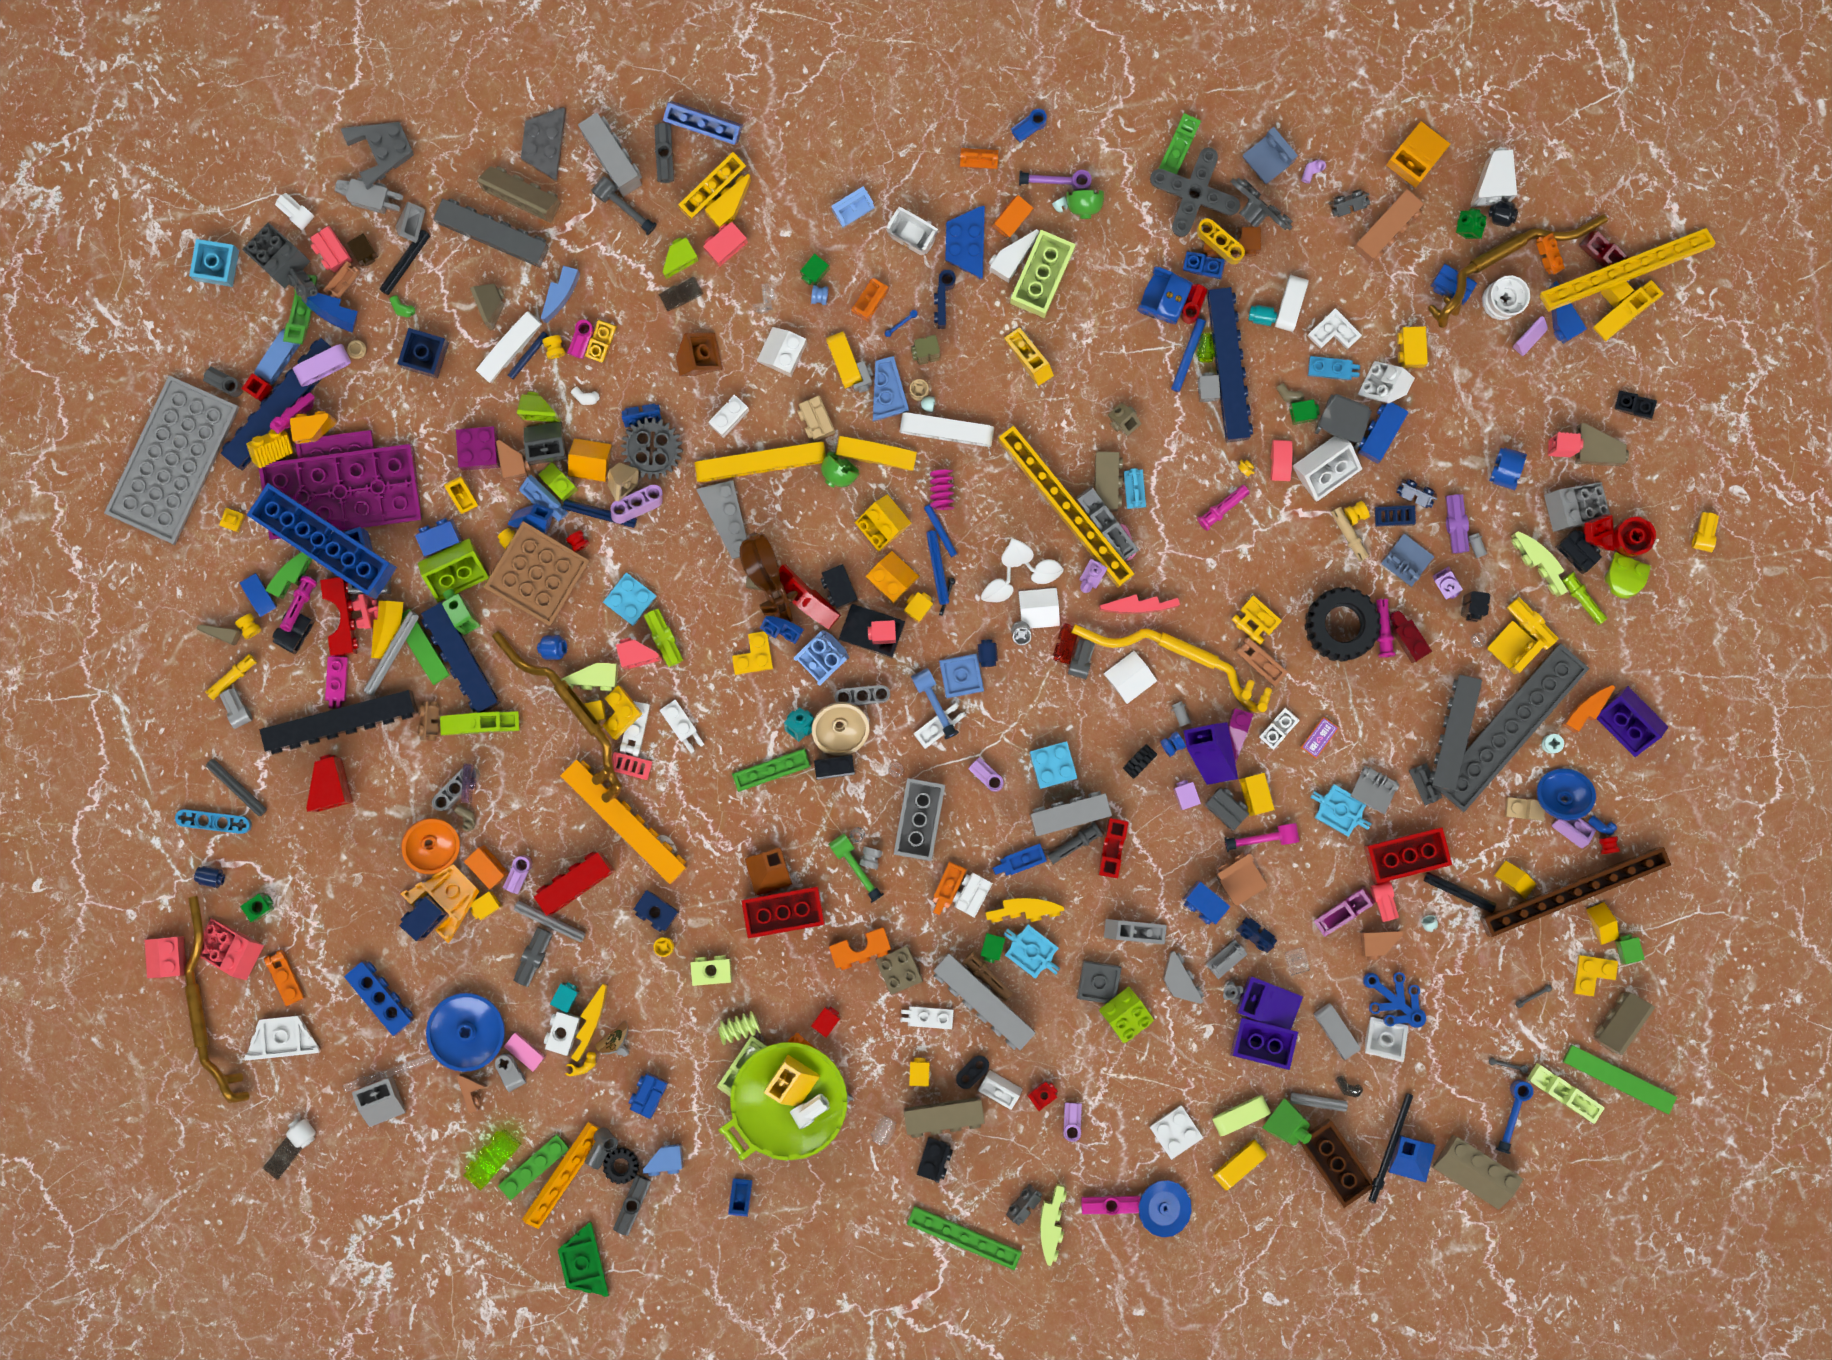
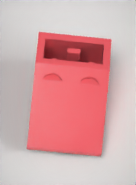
M211 918L204 930L203 949L200 957L232 977L247 980L264 945Z

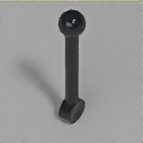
M949 578L948 597L952 586L956 583L954 578ZM946 604L942 605L939 613L940 616H943Z

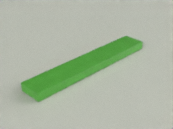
M1570 1045L1562 1061L1668 1115L1677 1099L1676 1096L1573 1045Z
M914 1206L907 1225L1012 1270H1015L1022 1253L1018 1249L917 1206Z

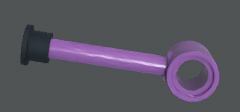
M1020 170L1019 186L1021 184H1029V182L1072 185L1075 191L1090 189L1092 178L1086 170H1078L1074 173L1073 177L1029 175V173H1024ZM1079 178L1086 179L1087 183L1085 185H1079L1077 183V180Z

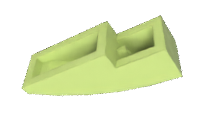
M751 1036L717 1088L731 1096L733 1082L742 1065L753 1054L767 1046Z

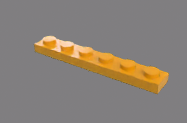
M590 1122L586 1124L522 1218L526 1224L537 1229L541 1227L584 1164L595 1143L594 1134L600 1127Z

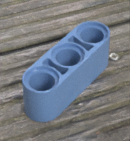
M285 329L280 331L255 369L254 374L270 385L276 382L300 346V344L283 342Z

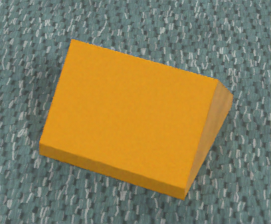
M574 438L568 454V476L606 482L612 444Z

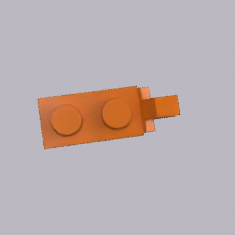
M949 861L932 901L937 903L933 911L934 914L940 916L943 907L949 908L967 869Z

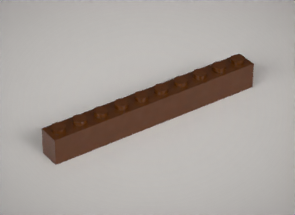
M1657 847L1482 917L1480 920L1487 937H1494L1671 866L1665 848Z

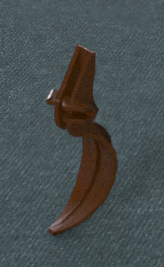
M753 532L747 536V539L740 546V560L747 576L757 587L764 591L768 600L759 605L764 615H774V617L792 622L793 618L789 602H793L798 592L792 591L786 594L780 581L777 559L768 538L763 532ZM777 591L779 597L774 599L772 593ZM783 604L785 610L779 612L777 606Z

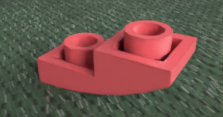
M1273 440L1270 457L1272 459L1270 479L1290 481L1292 441Z

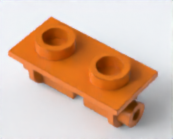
M961 148L960 167L997 169L999 150Z
M1553 233L1545 237L1536 238V245L1540 255L1546 254L1547 256L1542 258L1545 272L1554 275L1565 268Z

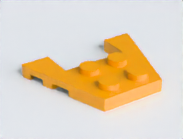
M453 864L436 873L426 882H420L413 889L403 891L401 895L414 907L415 902L420 897L424 898L429 894L449 914V917L435 929L449 943L478 895L479 890Z

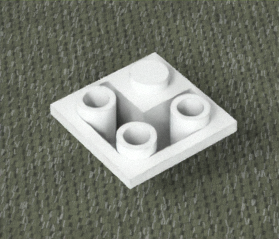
M1374 361L1358 395L1390 403L1407 395L1415 378L1403 367Z

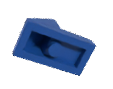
M733 1178L728 1215L748 1217L752 1180Z

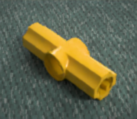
M1517 597L1507 606L1506 609L1517 619L1520 627L1529 636H1533L1536 641L1541 640L1545 644L1543 647L1545 650L1557 642L1559 638L1546 626L1542 616L1536 611H1532L1520 597Z

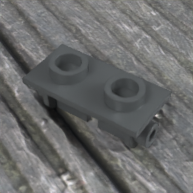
M1359 189L1351 192L1350 196L1333 198L1334 201L1328 203L1334 207L1332 209L1333 216L1341 217L1351 213L1349 207L1351 205L1354 212L1367 208V205H1370V200L1368 197L1365 198V196H1368L1369 193Z
M289 267V285L293 286L296 294L307 303V297L317 295L318 289L310 281L304 270L294 271L292 267Z
M1427 763L1409 770L1424 805L1434 803L1442 798L1441 793L1437 789L1432 788L1433 783L1429 782L1431 771Z
M1029 1184L1027 1188L1022 1190L1017 1201L1009 1207L1006 1214L1007 1217L1018 1226L1021 1223L1023 1224L1031 1214L1026 1208L1029 1206L1034 1210L1042 1200L1043 1194Z

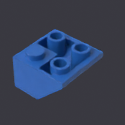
M1400 1135L1388 1172L1426 1183L1436 1145Z

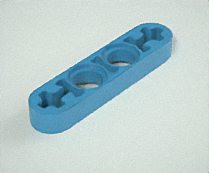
M185 809L178 811L175 815L176 823L182 827L246 834L252 827L250 819L243 816ZM186 813L187 817L195 818L194 821L187 820L184 824V820H181V816H184ZM202 815H206L209 819L206 826H202L199 823V818ZM222 817L228 821V825L225 828H220L218 825V821ZM242 820L246 824V828H242V831L240 827L232 826L233 822L241 823Z

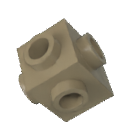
M1120 403L1108 414L1112 421L1110 423L1112 428L1117 432L1120 430L1126 436H1129L1142 424L1136 416L1137 412L1131 406L1127 407L1123 403Z

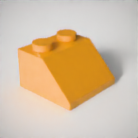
M891 551L865 577L894 605L920 576Z

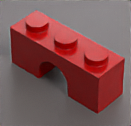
M1108 818L1097 875L1118 879L1128 821Z

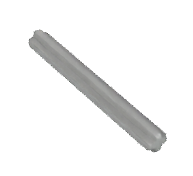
M409 611L364 688V692L374 695L419 618V615L415 612Z

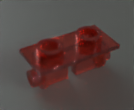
M1063 623V626H1060L1061 629L1058 639L1061 641L1056 643L1052 656H1054L1053 660L1055 662L1070 664L1078 635L1071 633L1073 626Z

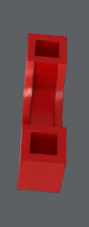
M340 577L320 580L322 599L335 604L340 612V624L337 630L328 636L330 656L339 657L357 654L359 642L358 638H355L354 635L356 621L352 619L351 611H354L352 600L349 598L348 582Z

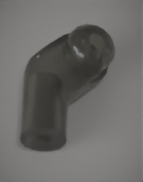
M1343 1075L1335 1079L1344 1095L1356 1098L1363 1093L1361 1085H1349Z

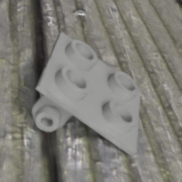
M1364 766L1350 797L1385 815L1393 795L1398 790L1400 784L1397 783L1398 781L1388 778L1387 775L1384 776L1381 772H1376L1372 767Z

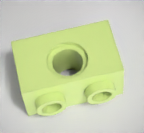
M726 955L714 956V960H707L706 957L695 958V962H691L692 986L731 983V958L726 959ZM708 965L716 967L715 975L707 974L706 968Z

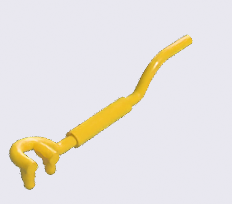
M1076 624L1072 628L1071 633L1109 648L1129 646L1143 638L1151 639L1157 642V645L1211 669L1217 668L1224 671L1228 676L1229 684L1235 697L1245 708L1255 713H1262L1267 710L1272 693L1271 688L1266 687L1259 702H1253L1250 700L1255 684L1253 680H1248L1245 688L1242 689L1236 670L1232 665L1220 660L1217 655L1162 632L1161 634L1152 629L1144 628L1129 636L1114 639L1101 636Z

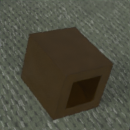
M364 234L347 242L361 266L371 265L378 257Z

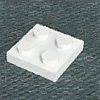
M1182 1105L1149 1126L1171 1160L1203 1139Z

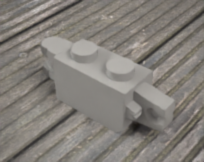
M359 177L357 180L351 178L350 181L337 180L334 189L336 193L346 196L352 206L385 214L386 209L400 210L398 205L388 203L390 198L403 200V195L389 191L386 188L387 186L382 183L376 182L375 185L372 184L373 187L367 190L362 178Z

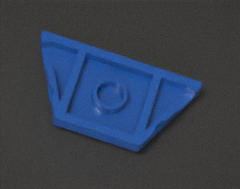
M980 206L946 222L945 261L977 276L978 279H983L985 206Z

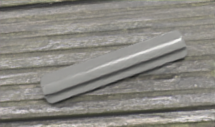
M1291 1093L1290 1102L1293 1104L1346 1112L1348 1102L1343 1100L1299 1093Z

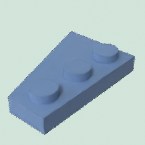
M894 356L875 361L873 422L909 412Z

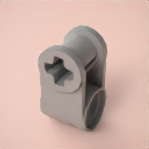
M501 1054L496 1059L495 1068L508 1092L527 1083L522 1071L518 1068L510 1054ZM502 1058L504 1061H509V1063L507 1064V1068L505 1065H500V1063L502 1062Z

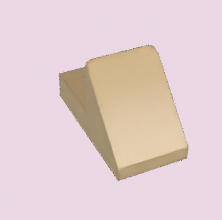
M1507 797L1505 817L1544 821L1545 810L1541 807L1538 800Z

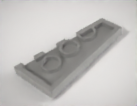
M734 481L696 489L731 558H740V546L747 539Z

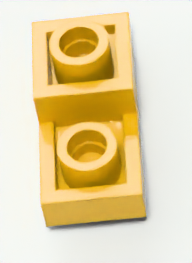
M599 319L593 337L590 338L585 357L603 363L617 326Z

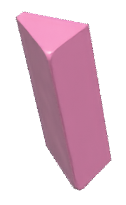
M515 1032L504 1046L532 1072L546 1057L518 1032Z

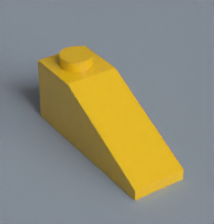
M1020 327L1004 337L1020 363L1038 386L1054 376L1049 362Z

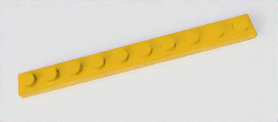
M1705 228L1543 291L1539 297L1549 312L1715 246L1716 242L1708 229Z

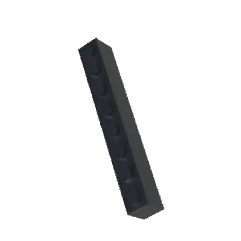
M406 690L262 728L259 731L264 751L275 755L282 753L283 749L290 747V750L301 748L303 743L308 742L309 745L320 743L322 738L327 737V740L336 739L339 737L338 734L346 732V735L357 733V729L360 728L369 730L376 728V724L383 723V725L395 723L394 719H411L413 714H417L418 711L413 691Z

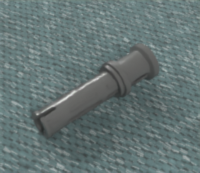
M1093 822L1092 826L1084 831L1080 830L1076 837L1048 853L1047 856L1054 865L1078 848L1089 846L1091 841L1098 837H1103V834L1096 823Z

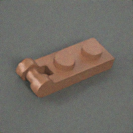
M1247 637L1243 641L1244 644L1234 652L1275 687L1288 672ZM1249 649L1254 651L1251 656L1246 653Z

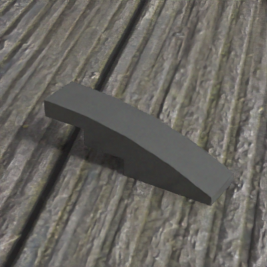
M1092 486L1076 497L1104 537L1124 561L1139 551Z

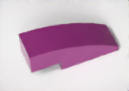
M1363 886L1315 919L1314 923L1323 936L1326 937L1373 906L1375 901Z

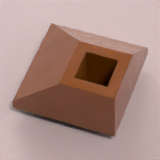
M781 847L745 858L755 896L793 885Z

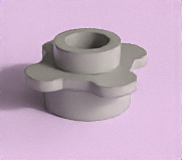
M1229 982L1224 988L1223 998L1231 1000L1233 1004H1238L1244 988L1236 986L1234 982Z

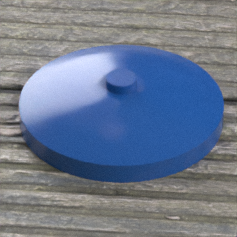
M472 993L456 994L443 1000L431 1013L426 1027L427 1044L435 1059L449 1069L462 1072L477 1070L489 1064L500 1052L505 1038V1025L498 1008L488 999Z

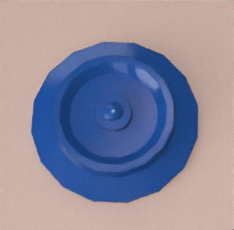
M1169 1180L1157 1181L1150 1185L1141 1195L1138 1206L1139 1218L1144 1228L1151 1234L1159 1237H1171L1181 1232L1188 1224L1192 1212L1191 1200L1186 1190L1178 1183Z

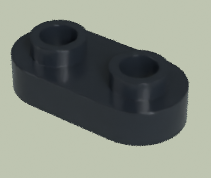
M982 1055L974 1056L957 1073L956 1082L958 1086L963 1089L971 1088L988 1071L989 1062L987 1058ZM978 1061L983 1063V1067L980 1069L976 1067ZM964 1075L969 1076L968 1082L962 1081Z

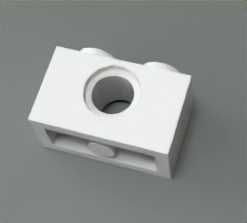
M557 1011L556 1014H553L550 1020V1025H552L551 1032H547L544 1039L545 1049L566 1056L570 1055L581 1017L562 1011ZM559 1027H562L566 1030V1036L564 1038H560L557 1035V1029Z

